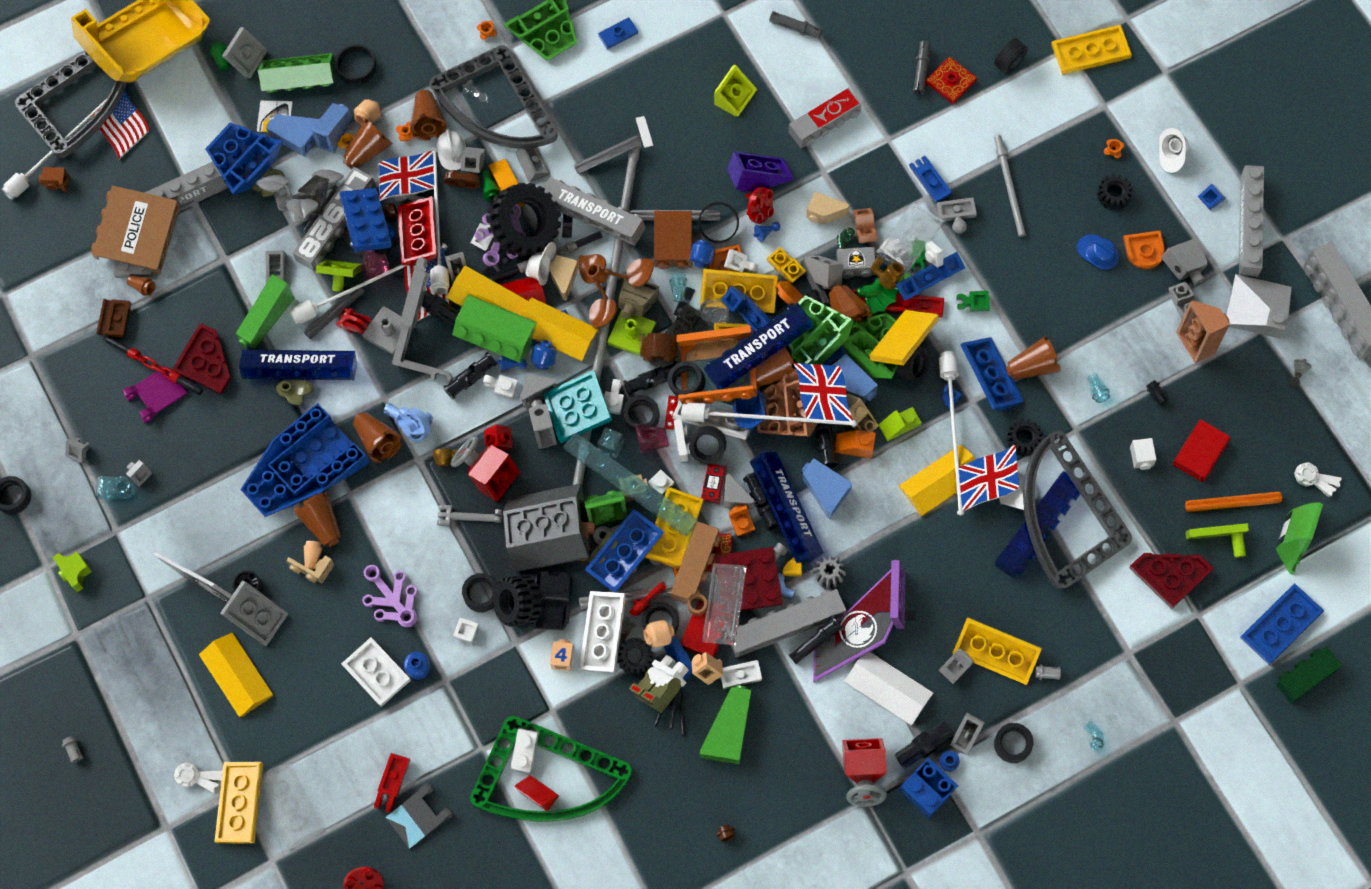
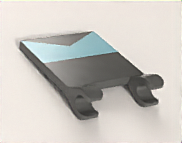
M428 783L424 784L413 796L386 817L409 849L413 848L439 825L453 816V813L448 808L443 809L436 816L423 798L434 791L433 787Z

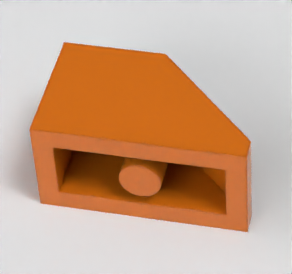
M861 430L838 433L834 453L872 458L876 433Z

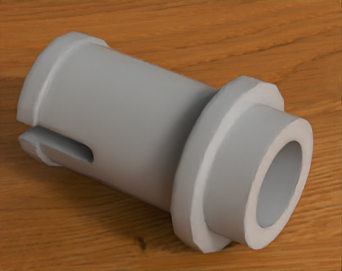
M1042 664L1035 666V678H1039V680H1042V678L1060 680V667H1043Z
M74 736L67 737L62 741V747L66 748L71 763H76L84 758L77 745L78 740Z

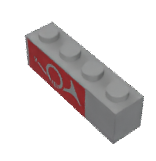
M847 88L789 124V134L800 148L810 146L819 137L828 135L832 129L841 127L845 121L850 118H856L861 112L862 103L852 90Z

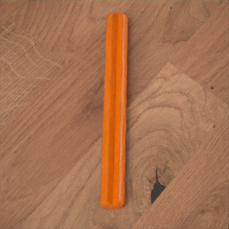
M1281 492L1189 500L1185 503V509L1187 512L1275 504L1281 503L1282 494Z

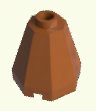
M839 284L831 289L829 293L831 309L853 319V323H860L864 321L865 317H872L868 305L846 285L841 286Z

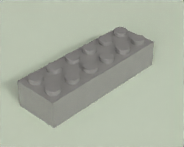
M1333 242L1312 250L1304 264L1306 275L1310 276L1314 289L1320 293L1323 298V304L1331 311L1334 322L1339 325L1343 337L1350 343L1353 354L1359 360L1371 356L1370 303Z

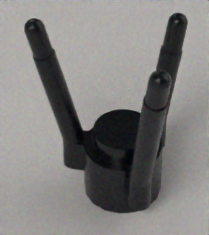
M678 691L667 706L668 709L672 710L670 729L674 728L676 710L680 708L681 734L685 736V701L682 700L683 693ZM663 712L658 713L656 721L654 723L655 727L658 726L659 721L661 720V717L663 715Z

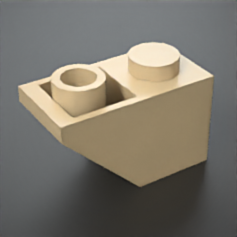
M847 394V404L852 419L857 422L856 427L853 428L855 430L873 432L879 425L861 398Z

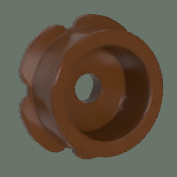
M386 202V206H383L385 217H389L392 220L393 217H397V209L394 202Z
M724 825L718 829L719 832L716 834L721 842L729 841L736 836L734 832L735 827Z

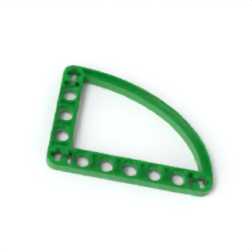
M509 716L504 721L474 786L470 800L473 806L478 809L510 819L533 822L570 820L595 812L609 804L627 785L632 775V769L625 761L517 716ZM514 721H516L518 727L526 730L534 728L539 732L538 747L617 779L612 787L598 798L569 809L547 812L531 811L489 802L515 746L518 729L513 728V730H510L508 725L509 723L513 724ZM547 736L555 738V743L552 746L544 744V739ZM505 738L509 739L511 742L510 746L507 749H502L499 745L500 741ZM566 743H570L574 747L573 751L569 754L562 751V747ZM582 752H591V759L589 761L581 760ZM494 757L502 759V764L499 767L491 765V760ZM608 759L610 766L607 769L600 768V760ZM614 762L617 763L616 768L623 769V767H626L628 774L620 776L619 771L615 769L611 773ZM486 775L493 776L494 781L491 785L483 784V778ZM479 786H481L483 789L489 790V792L484 791L483 798L485 800L484 802L480 801L478 804L475 796L481 795L482 790L479 789Z

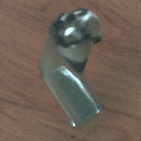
M1089 721L1084 729L1092 735L1091 749L1099 751L1104 746V734L1094 723Z

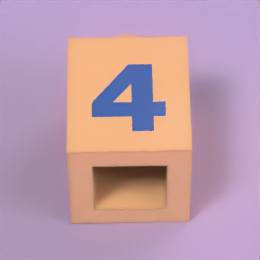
M559 639L558 642L553 641L550 661L552 669L572 670L573 643L565 639Z

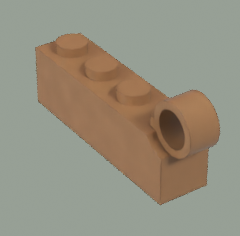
M697 522L670 592L672 599L687 603L690 613L695 616L703 615L707 611V599L701 595L702 590L700 586L702 582L705 583L709 574L706 571L709 564L712 565L715 558L714 548L715 546L719 547L722 538L719 528ZM694 600L704 602V606L700 610L693 609L691 604Z

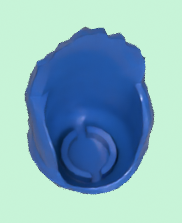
M757 389L758 396H753L750 399H734V413L766 415V398L764 394ZM735 417V423L746 430H752L764 421V419Z

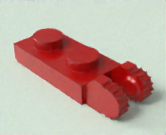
M393 753L390 754L377 790L378 794L374 808H380L384 794L390 796L386 805V812L391 813L409 767L410 758Z

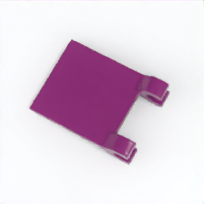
M158 371L136 385L122 390L128 402L138 395L147 406V408L139 412L144 423H148L157 413L187 395L182 385L175 384Z

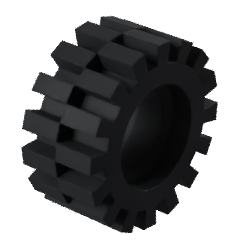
M1112 174V177L1108 175L1106 179L1103 178L1097 192L1098 200H1101L1100 204L1102 206L1106 204L1105 208L1107 209L1111 206V210H1115V207H1117V210H1120L1121 207H1126L1133 193V186H1131L1130 181L1127 182L1128 178L1124 177L1122 179L1120 174L1118 177H1116V174ZM1111 187L1119 188L1122 191V195L1120 197H1113L1108 193V189Z
M1023 418L1020 422L1018 420L1015 421L1008 431V447L1016 445L1017 455L1023 453L1022 456H1026L1027 453L1032 455L1036 447L1043 440V431H1040V425L1036 426L1037 422L1035 421L1031 423V419L1024 421ZM1022 431H1027L1032 435V441L1022 443L1018 440L1017 435Z
M630 638L623 641L619 646L617 663H619L620 669L630 674L646 671L651 666L650 663L653 662L652 647L647 645L646 641H643L641 638ZM632 648L640 650L642 658L637 664L631 663L627 658L628 651Z

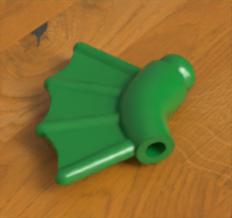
M876 278L872 285L857 288L856 293H858L857 296L859 298L863 297L872 316L876 312H885L889 304L895 303L896 294L899 290L897 286L892 290L884 288L880 284L879 278Z

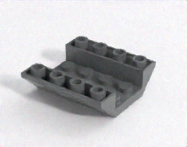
M581 483L508 499L503 510L506 549L516 573L590 558L588 539L582 535L579 504L584 503Z

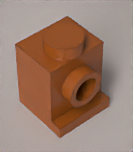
M43 167L42 174L39 176V183L50 190L62 189L63 192H68L70 175L65 168Z

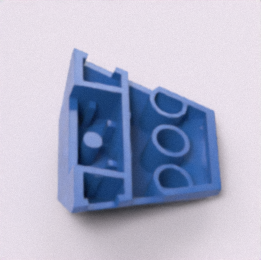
M230 122L205 149L232 194L236 195L251 189L275 163L283 141L267 137L265 134H258L248 128Z

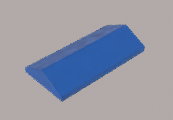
M992 337L960 344L993 410L1005 411L1024 402L1012 377L1009 378L1006 365Z
M633 509L585 571L609 590L617 593L665 532ZM617 540V541H618L617 546H616L615 548L611 549V546H612V545L614 544V542ZM605 556V561H604L603 563L599 564L600 561H601V560L603 559V557Z

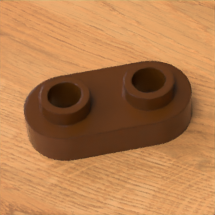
M450 170L445 173L444 182L454 187L478 189L481 178L473 172L460 173L456 170Z

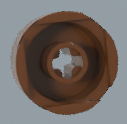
M647 333V337L644 334H640V357L643 358L644 362H656V358L662 359L663 362L675 361V358H678L677 334H674V338L669 336V333Z

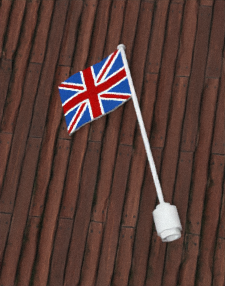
M432 148L431 151L422 154L379 162L380 201L394 196L417 194L434 189L438 256L437 266L430 270L431 289L435 294H445L450 286L449 270L441 265L436 162L438 150L437 148Z
M946 351L940 354L939 371L940 377L948 381L959 508L957 514L962 516L966 510L980 503L1007 496L1020 489L1016 445L1002 452L978 458L959 467L952 380L959 376L958 357L955 356V352Z
M794 363L799 377L801 402L806 418L710 412V408H707V405L704 403L688 402L683 404L681 409V418L685 419L686 422L705 423L706 419H709L711 415L853 425V427L857 425L856 420L852 419L847 404L845 379L840 366Z

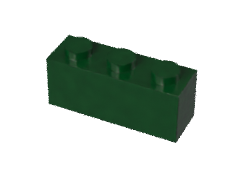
M1328 647L1322 650L1317 648L1310 654L1311 658L1305 661L1302 659L1294 665L1295 670L1291 673L1287 670L1278 677L1280 681L1276 686L1291 704L1343 666Z

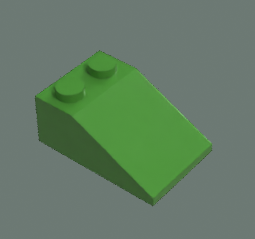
M613 490L602 496L591 495L584 500L588 520L595 523L596 526L623 520L628 517L622 491Z

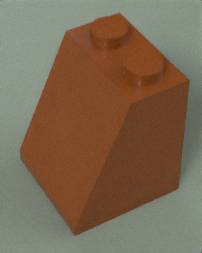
M654 211L655 267L660 269H668L669 267H677L678 269L692 268L690 260L693 236L692 211Z

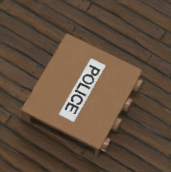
M112 185L111 191L107 192L106 208H103L101 212V225H98L96 229V242H93L91 246L93 257L96 260H99V257L148 268L153 273L160 275L180 208L178 201Z

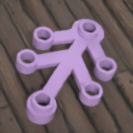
M515 204L512 208L514 215H510L511 223L519 234L526 236L519 221L521 208ZM486 213L482 217V221L485 225H490L486 220V216H490V213ZM480 228L475 232V238L479 241L493 235V233H489L488 228ZM479 232L483 233V237L479 236ZM494 242L491 249L483 255V261L487 266H494L499 262V242ZM507 250V256L510 259H514L518 256L517 254H509ZM488 256L492 258V262L488 261Z
M375 565L367 566L364 570L365 578L370 582H374L386 598L373 597L367 594L362 599L364 606L368 608L374 605L394 607L398 613L377 609L374 612V618L378 622L385 620L398 621L401 626L406 628L413 626L417 621V614L413 610L414 598L418 594L417 588L413 585L406 587L405 593L407 598L404 608L400 603L402 585L406 581L405 573L403 571L395 572V583L392 593L380 578L381 573L378 567ZM376 572V576L370 577V573ZM398 575H403L401 580H397ZM410 589L415 590L413 594H408ZM371 598L372 602L366 604V599ZM379 613L384 614L382 618H377V615ZM409 615L411 616V619L409 621H405V616Z

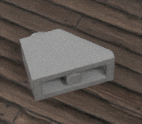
M820 255L805 257V263L815 283L822 285L824 289H832L836 285H842L843 263Z

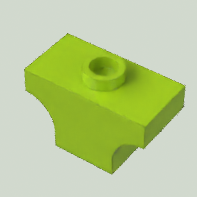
M78 552L70 556H62L60 553L54 555L52 558L61 570L58 573L63 581H68L77 593L84 589L83 580L92 571Z

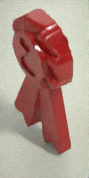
M660 582L639 602L637 599L633 602L636 605L631 608L629 613L632 616H638L643 613L651 603L650 600L666 590L665 582Z

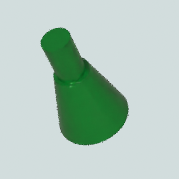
M484 170L482 172L484 177L483 198L486 201H492L494 197L498 196L500 190L491 179L490 171Z

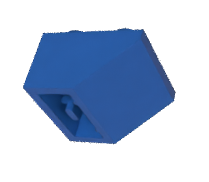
M928 757L901 785L899 791L930 819L957 789L958 785Z

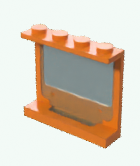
M751 325L676 335L677 343L680 346L681 362L687 361L697 364L704 373L706 380L705 388L702 392L678 395V399L682 404H687L688 402L712 404L714 401L722 400L729 402L737 398L750 399L753 396H758L756 350L755 352L750 351L752 354L749 355L744 348L745 346L749 347L748 344L750 343L755 349V345L752 343L755 340V332ZM740 349L748 355V357H744V360H742L739 354ZM733 354H737L741 362L736 360L738 362L737 365L730 357ZM730 358V360H728V361L730 362V364H731L733 367L730 368V366L727 364V362L724 363L723 361H725L726 359ZM687 371L681 374L682 390L690 389L695 385L697 376L694 372Z

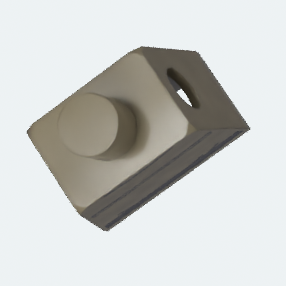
M624 279L618 301V308L622 310L621 316L625 319H631L633 314L643 317L658 299L659 286L647 282L643 286L634 287L629 283V279Z

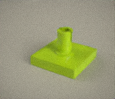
M325 260L316 266V273L333 275V291L344 290V276L354 277L362 271V264L333 260Z
M620 312L607 343L612 347L640 356V334H644L647 337V333H653L656 322L634 314L631 319H625L621 316Z

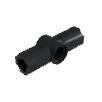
M427 290L425 291L421 307L433 317L440 318L454 327L460 311L448 305V302L440 296L433 295Z
M945 721L940 722L928 732L925 731L916 736L909 745L895 753V757L899 764L906 769L920 758H925L932 754L938 746L953 737L954 733L948 723Z

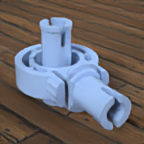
M391 403L385 406L384 414L393 418L409 439L418 442L429 436L431 432L430 424L433 422V417L429 412L424 413L417 408L408 409L402 407L399 409Z

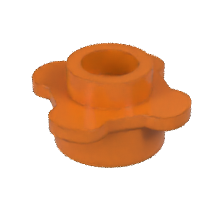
M484 21L477 26V30L480 31V38L483 40L497 35L492 21Z
M410 122L396 127L400 141H410L415 138L410 130Z
M1117 139L1107 140L1104 154L1120 158L1124 143Z

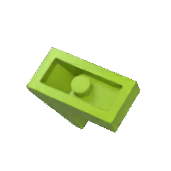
M911 407L901 413H898L897 410L879 424V428L888 442L921 426L922 422L914 408Z

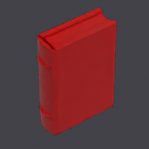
M1200 419L1172 465L1197 480L1204 482L1208 475L1211 474V470L1222 452L1227 448L1226 446L1231 438L1229 435Z
M707 599V611L700 616L692 614L680 644L684 650L700 655L707 652L715 658L728 625L731 623L733 613L724 614L723 605ZM699 600L695 610L702 609L704 602Z

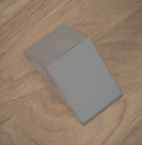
M463 252L445 256L452 284L464 265L467 266Z
M528 373L520 396L523 406L525 407L533 401L542 398L544 392L557 387L555 380Z
M728 473L725 482L724 508L747 505L748 509H753L754 500Z
M966 713L950 745L968 755L985 722Z

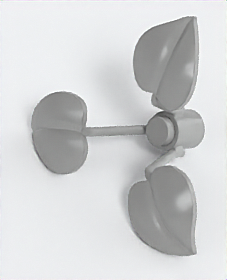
M318 170L312 174L314 181L308 199H293L287 186L290 181L283 176H267L260 179L256 185L270 192L285 189L290 199L286 203L287 208L294 213L296 221L304 222L309 220V214L318 208V203L312 200L316 185L318 183L321 185L334 184L343 179L344 175L332 170Z

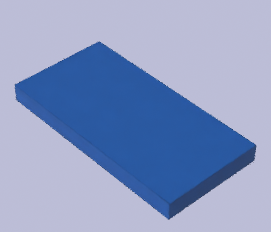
M1294 583L1240 638L1267 664L1271 665L1324 610Z

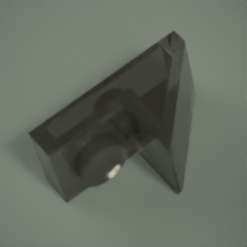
M318 175L313 176L298 192L307 194L308 199L318 203V208L312 212L313 214L323 215L329 179Z

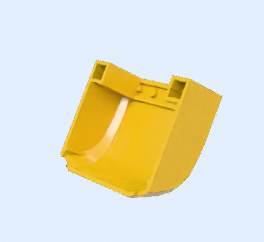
M137 0L97 24L96 19L87 9L71 17L74 39L112 79L128 83L136 81L199 42L210 22V18L193 0Z

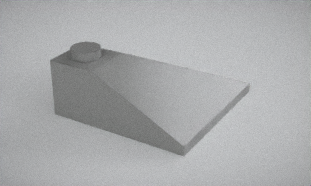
M1235 274L1226 314L1230 321L1229 327L1281 339L1287 325L1292 287Z

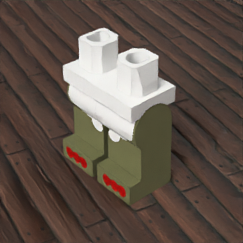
M668 655L661 662L654 660L653 666L647 670L645 677L638 685L633 683L629 688L638 700L660 713L664 711L675 697L680 687L686 684L683 677L689 671L684 664L679 661L676 663Z

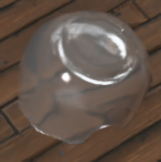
M707 299L700 307V315L708 326L714 327L715 323H726L728 321L730 310L727 304L720 299Z

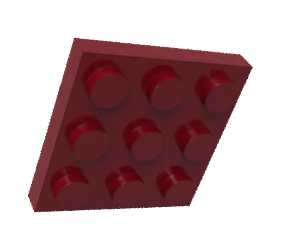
M773 547L715 556L724 614L783 605Z

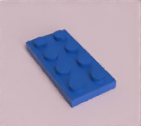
M377 189L341 191L339 197L354 252L391 248V239Z

